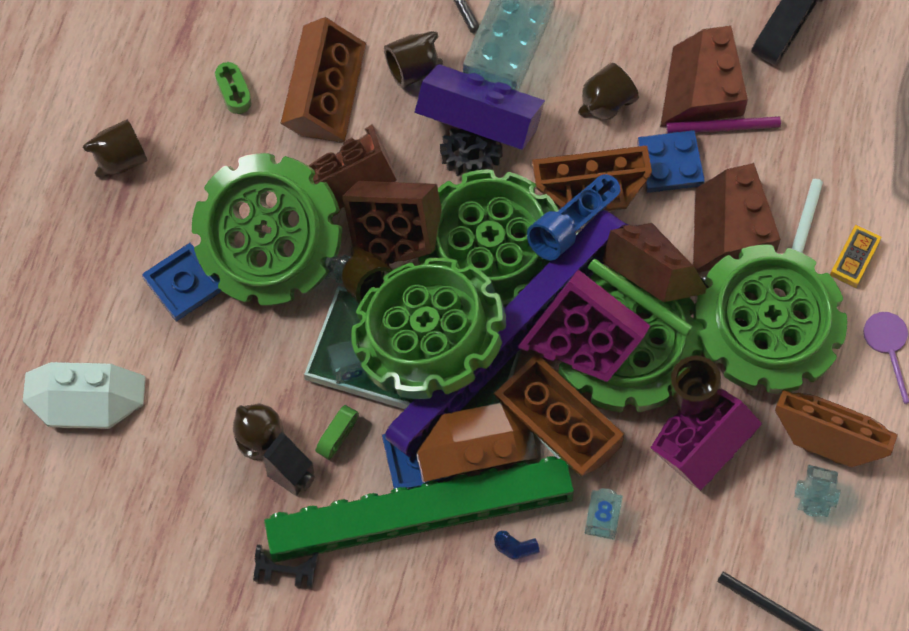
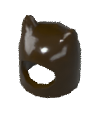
M430 31L409 35L384 46L386 63L398 86L403 88L423 80L438 64L443 65V60L438 58L434 45L438 38V32Z
M609 63L584 84L582 89L583 104L578 113L581 116L592 114L601 119H612L617 115L622 106L633 104L638 100L637 88L632 79L619 65Z
M128 119L100 131L94 138L83 145L84 151L93 153L98 165L95 171L96 177L120 174L148 161Z
M352 247V256L343 266L341 278L344 288L360 304L370 288H379L384 283V271L389 273L393 269L380 256L365 251L361 247Z
M689 356L675 365L672 371V397L683 416L689 417L691 414L707 412L717 404L720 398L721 373L717 365L706 357ZM686 367H687V369H685V370L678 376L679 372H680L683 368H686Z
M260 403L245 407L240 405L236 408L233 422V434L238 450L247 458L263 460L264 453L281 432L284 434L279 414L270 406ZM244 446L248 447L249 449L255 450L256 452L247 450Z

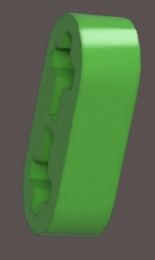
M232 62L220 64L216 68L215 77L225 105L230 112L243 114L250 108L251 98L239 67ZM225 73H229L232 76V84H229L227 78L224 77ZM233 93H238L239 98L242 99V103L237 104V102L234 100Z
M344 405L320 438L315 452L330 460L354 427L359 412Z

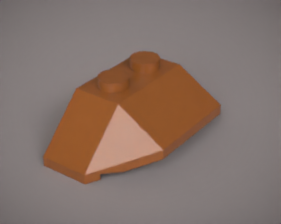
M647 145L532 160L536 189L542 194L550 196L560 209L603 174L613 176L620 185L619 195L604 210L627 209L652 174Z
M783 390L775 408L776 414L794 445L803 448L807 452L819 454L837 464H844L849 467L859 466L891 456L898 436L895 432L888 431L884 425L870 416L812 394L792 393Z
M501 403L441 415L416 452L422 482L538 459L533 431Z

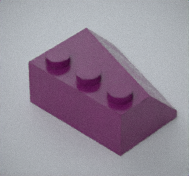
M577 270L518 347L526 351L531 349L544 354V358L552 361L557 359L570 364L575 370L608 382L641 342L651 325L580 270Z
M721 388V395L717 404L709 411L685 417L679 409L676 416L668 418L650 448L680 476L701 491L706 484L712 481L716 473L733 458L741 446L754 435L762 423L741 400Z

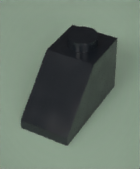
M281 432L263 455L267 477L297 496L302 489L304 491L307 490L315 478V475H313V462Z

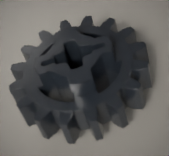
M450 129V136L444 135L443 143L440 144L442 164L447 165V171L456 169V176L458 177L462 173L477 170H493V165L499 166L500 158L503 157L501 142L463 129L459 131Z

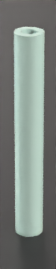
M812 179L793 242L792 249L803 253L822 189L823 181L820 179Z

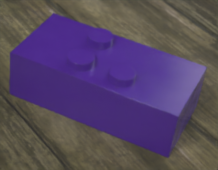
M438 64L422 81L414 113L523 150L537 131L545 100L513 90L506 83H493L484 80V77L479 74H466Z

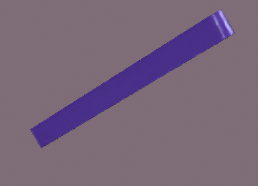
M607 210L600 211L576 235L575 243L557 259L551 260L504 308L506 327L504 330L497 332L501 338L502 345L489 367L486 369L482 367L477 368L473 372L475 380L457 391L445 394L440 389L435 390L430 398L415 399L389 425L385 434L386 440L408 457L417 455V450L423 444L441 415L460 411L521 349L518 347L576 271L580 270L590 278L594 274V272L588 269L592 260L596 259L604 264L602 260L610 230L623 228L628 224Z

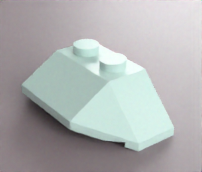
M50 362L26 372L23 402L48 427L110 429L129 416L134 410H138L143 406L146 377L113 364Z

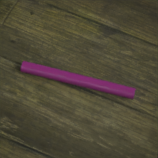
M781 117L666 123V133L695 130V133L781 128Z

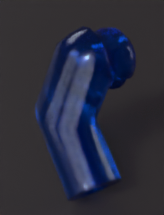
M504 530L497 532L494 536L496 549L512 560L540 553L536 538L519 542Z

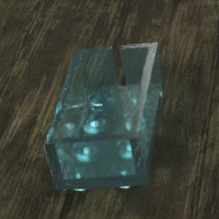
M491 0L464 60L463 73H476L483 76L484 80L493 83H506L511 86V89L519 91L555 8V0Z

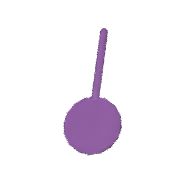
M879 312L873 314L865 323L863 329L864 338L867 344L875 351L889 353L903 402L908 404L909 398L895 354L906 343L908 337L907 326L899 316L893 313Z

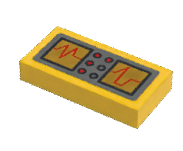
M855 225L830 276L857 288L882 237Z

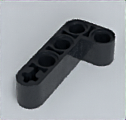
M781 0L756 39L751 52L777 66L817 2H822L823 0Z

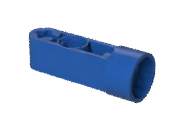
M600 175L559 211H549L540 217L527 230V239L533 251L546 260H555L575 243L576 233L619 195V182L611 175Z

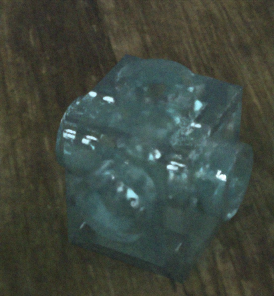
M808 465L804 480L798 479L794 492V497L799 498L798 510L813 517L820 515L828 517L830 508L837 507L841 490L836 489L838 472Z

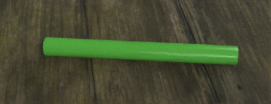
M593 259L589 264L588 269L685 337L691 332L693 327L601 262Z

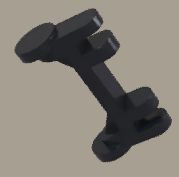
M257 544L253 581L259 582L260 571H265L264 583H271L272 574L276 572L296 575L295 587H302L303 576L308 577L307 588L312 589L314 574L318 566L319 552H314L312 558L310 557L308 561L299 566L291 567L274 564L265 555V552L262 551L263 546Z

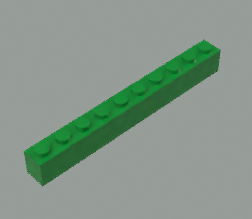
M550 456L541 459L540 463L530 465L526 462L516 463L510 469L501 471L495 468L487 469L477 476L458 475L451 478L450 481L443 483L428 481L421 484L418 488L408 489L407 487H399L393 489L389 494L378 496L377 493L363 495L360 500L350 502L346 499L336 500L330 506L318 508V506H307L302 508L300 512L292 514L278 512L272 514L270 518L264 519L271 559L273 563L311 556L314 552L321 554L573 501L574 489L567 463L562 458L558 459L556 456Z

